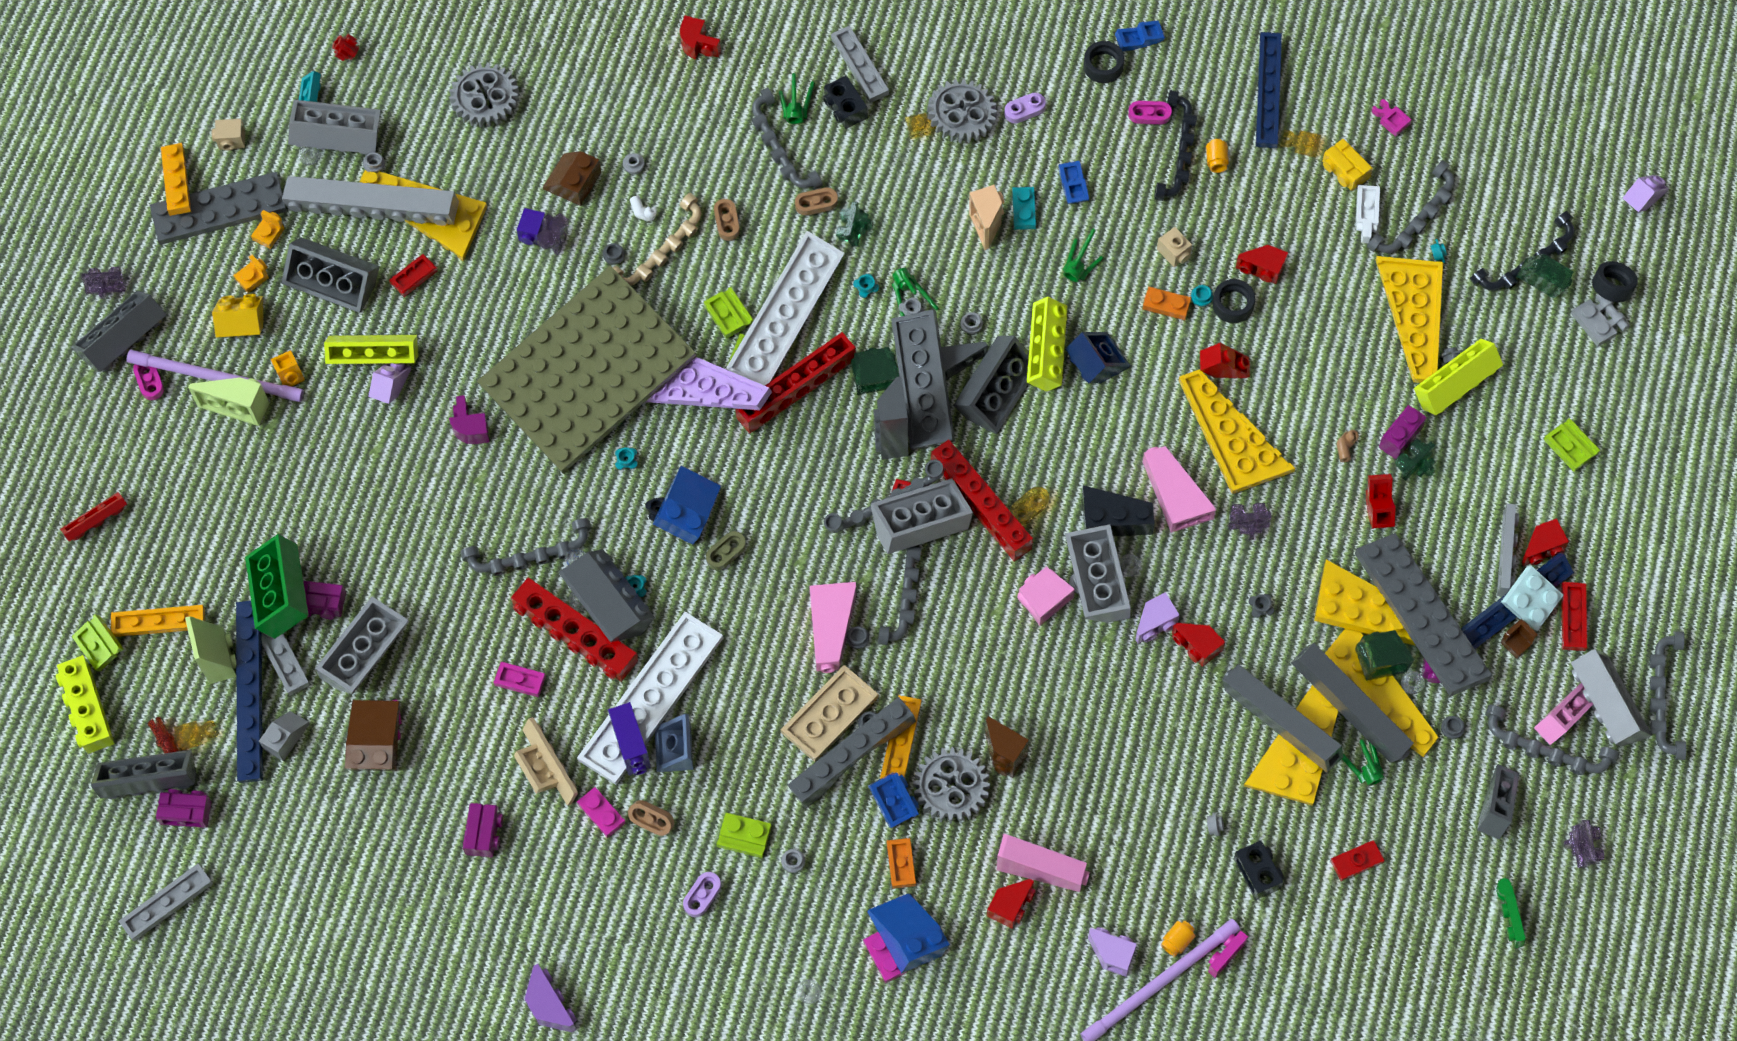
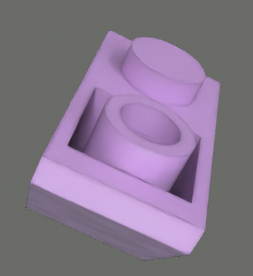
M1657 175L1640 177L1623 196V199L1636 211L1642 212L1652 206L1669 188L1665 186L1666 182Z
M386 363L374 371L368 397L388 404L399 396L411 371V366L404 363Z
M1166 592L1145 602L1136 634L1137 644L1153 640L1162 631L1169 632L1173 630V625L1178 623L1179 613Z
M1090 928L1088 940L1102 968L1126 977L1136 949V943H1133V940L1126 936L1120 935L1116 937L1110 935V932L1103 928Z

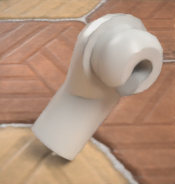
M639 196L630 198L635 217L647 222L655 219L657 211L654 207H643Z

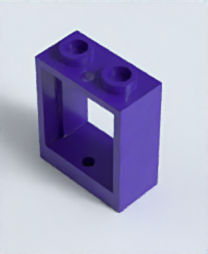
M628 702L608 709L628 775L634 774L638 776L646 773L648 769H651V765L631 703Z

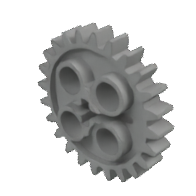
M487 62L486 67L482 68L481 63H478L477 69L470 65L471 71L469 72L463 69V77L456 75L457 82H452L453 89L449 90L451 95L449 99L453 111H456L458 118L462 116L464 123L470 119L471 126L478 122L479 127H482L483 123L486 122L488 127H490L491 121L498 125L499 118L506 121V113L512 115V108H517L516 101H519V88L516 79H513L511 72H506L505 67L499 70L498 64H496L493 68H490V64ZM477 81H480L485 92V95L489 99V103L492 109L488 108L483 93H481Z
M954 79L953 85L946 81L945 88L939 85L938 91L934 90L932 97L929 98L927 107L931 127L936 126V133L943 131L942 138L948 135L951 136V142L958 138L959 143H962L963 139L970 143L972 137L976 141L979 140L980 135L985 137L987 131L991 132L997 115L993 95L987 96L988 89L981 91V84L975 87L973 86V80L966 84L965 79L962 80L961 84H958V81Z
M951 747L950 753H946L945 749L942 748L941 755L939 756L933 751V759L925 757L926 765L919 764L918 769L921 772H915L917 780L913 781V787L919 788L914 791V796L920 797L917 800L918 805L925 804L923 812L931 810V818H934L937 814L940 815V822L945 817H948L949 823L952 824L953 817H957V820L961 823L963 815L971 819L970 812L973 811L978 814L979 809L977 805L984 807L985 801L982 798H988L989 793L985 791L990 789V783L985 782L989 780V774H982L985 772V765L978 767L980 759L977 758L972 761V753L970 752L967 756H964L962 748L958 754L955 753L953 747ZM945 766H950L954 770L951 773H944L941 769ZM971 778L974 783L965 785L962 783V780ZM952 783H956V786L952 785L951 788L947 787V784L951 785ZM933 785H937L941 788V790L937 793L931 792L929 788ZM953 797H958L962 801L959 804H952L949 800Z

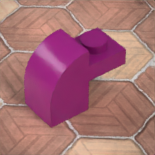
M465 395L456 396L457 405H453L454 417L449 418L454 435L466 444L489 443L488 422L485 413L469 415Z

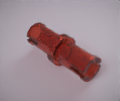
M156 717V722L153 719L150 720L147 725L156 738V745L161 747L164 753L178 752L179 750L173 741L174 736L168 732L162 718Z

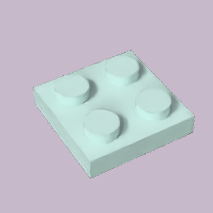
M1527 566L1501 603L1519 619L1525 621L1534 631H1538L1561 600L1563 594L1534 567Z

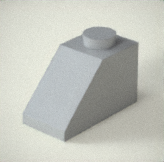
M289 711L270 724L259 742L264 751L284 761L310 723Z

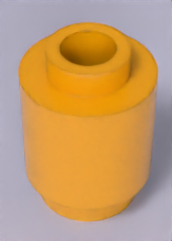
M1213 139L1206 145L1207 166L1211 172L1221 173L1226 171L1229 165L1228 145L1221 139Z
M1177 921L1162 938L1163 942L1160 945L1167 953L1176 957L1196 937L1193 933L1195 929L1186 921L1182 923Z

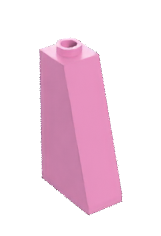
M1166 446L1161 448L1152 447L1144 452L1143 465L1171 533L1214 519L1215 507Z
M856 582L810 586L817 671L832 673L840 669L846 644V635L849 630L856 599Z
M1003 834L997 857V871L1080 892L1082 885H1087L1090 872L1086 871V862Z

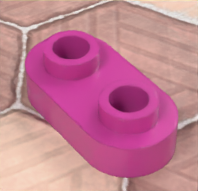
M1135 101L1129 106L1128 117L1137 124L1161 125L1166 124L1171 119L1172 109L1169 104L1162 101Z
M134 364L133 371L143 397L147 400L160 398L164 392V386L158 369ZM150 370L149 373L143 374L144 371ZM156 388L154 392H150L151 389Z

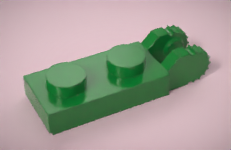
M1506 877L1500 878L1497 883L1496 892L1498 899L1504 902V904H1501V912L1503 918H1508L1510 926L1506 927L1509 942L1513 941L1515 948H1520L1524 946L1526 938L1513 886L1511 885V880L1506 879Z

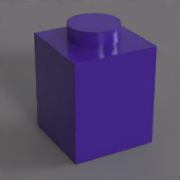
M524 208L516 230L519 241L527 245H540L547 226L545 212Z

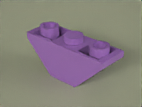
M538 964L534 965L524 999L538 1024L568 1032L576 1031L574 1022L577 1019L570 1008L565 1010L562 1005L565 999L559 989L553 990L550 985L553 979L546 968L541 970Z

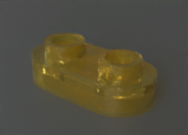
M1043 487L1031 488L1011 506L1010 512L1021 525L1029 523L1048 506V491ZM1039 498L1042 501L1040 503H1036L1034 499ZM1022 512L1025 516L1019 517L1017 514Z

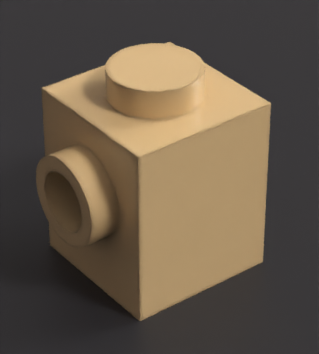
M241 119L215 120V129H212V140L217 143L219 150L230 151L245 148V127Z
M1176 227L1158 239L1157 250L1173 267L1179 263H1185L1191 257L1192 244Z

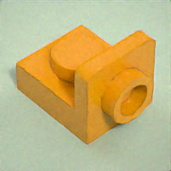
M263 210L261 212L262 221L251 235L253 241L271 249L285 228L282 218L278 214Z
M252 254L249 256L250 263L233 275L235 280L248 294L269 279L266 272L268 267L261 258L257 260Z
M291 350L271 359L282 385L292 387L305 380Z

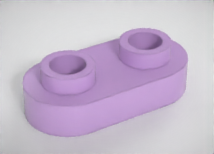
M1031 93L1010 101L1005 106V118L1011 123H1020L1038 116L1045 110V98L1039 93Z
M705 872L701 874L685 896L683 906L689 916H702L720 892L721 882L715 873ZM711 883L713 888L708 890L705 888V885ZM693 903L700 904L698 909H693L691 906Z

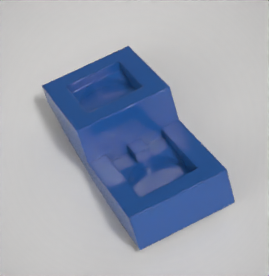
M1159 21L1139 22L1135 28L1117 29L1115 33L1118 45L1122 51L1144 48L1165 39Z
M1080 161L1059 164L1058 170L1067 204L1089 201Z

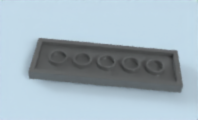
M277 172L189 194L191 212L169 216L166 200L150 204L159 245L262 219L261 212L263 210L276 214L287 212L286 205L282 200L283 193Z
M932 309L892 318L899 376L902 378L908 417L910 449L917 450L940 445L948 439L954 442L955 436L936 311Z

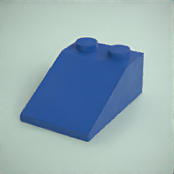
M681 465L654 519L653 525L693 545L701 535L721 486Z
M909 893L867 911L901 974L942 957L950 945L939 924Z

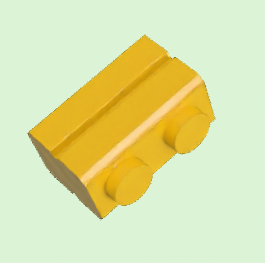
M1341 139L1334 146L1326 150L1323 156L1324 168L1328 172H1333L1341 186H1347L1351 191L1371 177L1373 168L1345 139Z

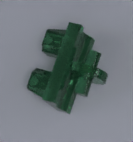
M851 202L849 208L841 209L840 219L843 223H847V225L837 227L836 231L837 238L840 241H848L852 247H858L860 235H865V232L871 230L874 224L872 220L868 219L869 214L858 207V202Z
M1417 438L1408 449L1415 457L1411 459L1403 452L1395 461V465L1402 471L1401 478L1406 481L1418 468L1419 470L1416 472L1418 477H1422L1424 474L1432 476L1435 473L1433 465L1436 461L1430 457L1433 454L1432 449L1436 445L1431 441L1426 444Z

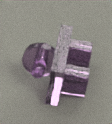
M558 213L555 217L547 214L543 220L542 232L537 235V244L543 249L551 248L558 255L562 250V243L567 238L564 229L568 226L569 219L561 213Z
M111 267L109 272H101L98 268H89L87 273H82L81 275L85 293H99L100 299H106L107 293L125 292L126 290L120 267Z
M1265 503L1253 504V513L1246 514L1244 512V505L1234 504L1229 515L1228 530L1239 529V534H1247L1248 540H1254V534L1262 533V528L1270 527L1271 512H1267Z
M1582 820L1580 824L1572 826V831L1569 832L1570 839L1564 841V848L1572 849V855L1576 856L1577 867L1586 868L1591 864L1603 861L1605 858L1602 848H1594L1593 841L1600 839V827L1591 825L1590 820Z

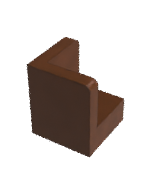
M1520 619L1505 632L1500 643L1518 659L1533 646L1538 634L1525 621Z

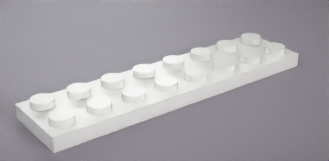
M806 231L727 365L726 370L764 386L768 384L839 264L844 252Z
M687 612L683 613L616 704V706L628 702L631 703L645 745L723 640L722 634ZM608 715L577 759L585 766L617 785L627 769L610 716Z

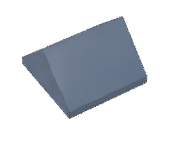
M683 714L659 725L655 731L657 772L693 770L692 733L689 714Z

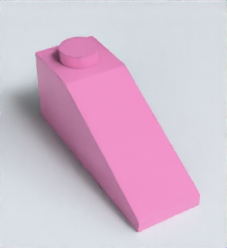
M1582 683L1571 691L1534 727L1550 745L1566 733L1593 705L1592 702L1589 703L1583 694L1585 688Z

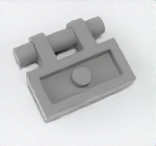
M1597 294L1595 298L1600 304L1595 305L1590 299L1572 309L1571 314L1595 345L1599 347L1616 336L1617 332L1614 327L1618 326L1622 331H1625L1629 325L1625 321L1626 317L1623 313H1619L1613 306V301H1608ZM1606 310L1612 319L1607 320L1602 312Z

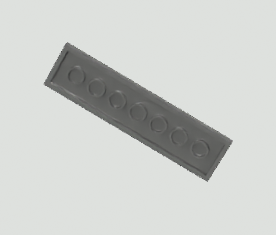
M1396 533L1356 548V557L1384 596L1386 602L1450 697L1491 680V672Z

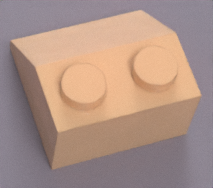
M995 185L970 192L969 215L984 250L989 249L1001 225V217L1004 215L1002 207L1004 198L1001 191L997 192Z

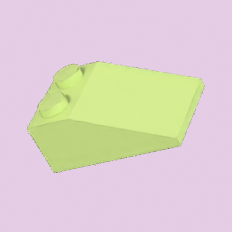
M240 377L192 383L188 387L199 408L257 426L260 425L270 404L261 383L252 378L247 380Z
M191 616L185 617L195 661L208 682L212 684L236 677V655H232L230 649L234 647L231 634H226L221 626Z

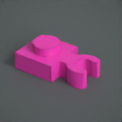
M1381 99L1379 104L1383 109H1378L1375 105L1372 108V113L1376 117H1382L1380 124L1395 137L1411 124L1412 119L1397 106L1391 110L1389 103L1384 99Z

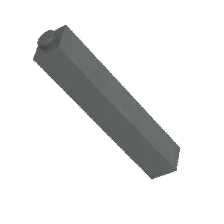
M1315 643L1306 646L1295 657L1291 664L1390 763L1397 760L1402 761L1410 754L1409 748L1414 743Z
M1238 664L1224 675L1222 681L1225 692L1328 773L1344 757L1342 745Z

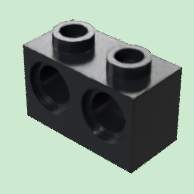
M847 75L824 86L823 100L826 106L831 107L834 111L833 115L837 123H842L844 128L847 129L868 119V108Z
M1262 840L1236 851L1234 860L1255 900L1280 890L1284 880L1281 869L1275 867L1272 861L1273 854L1270 848L1264 846ZM1257 855L1260 857L1261 862L1254 863L1249 859V856ZM1268 876L1271 878L1272 883L1265 884L1260 880V877Z

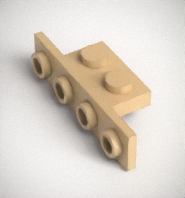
M533 717L529 718L523 728V732L531 746L516 751L514 757L536 794L556 787L566 805H571L578 794L577 787L570 780L563 763L559 761L554 753L553 746L545 738L541 726L536 723Z

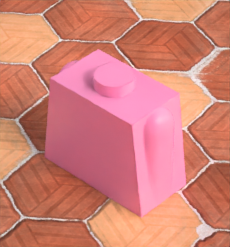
M1046 566L1038 574H1032L1025 580L1024 585L1019 588L1017 598L1040 626L1074 598L1075 589Z

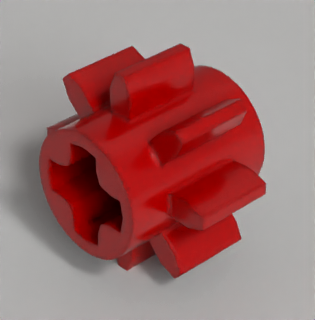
M347 34L346 37L339 35L332 46V49L335 50V57L341 61H344L345 58L352 60L359 50V46L356 45L357 39L350 34Z

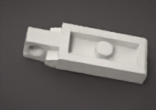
M1358 185L1355 226L1356 231H1361V243H1369L1371 233L1377 231L1379 223V186Z

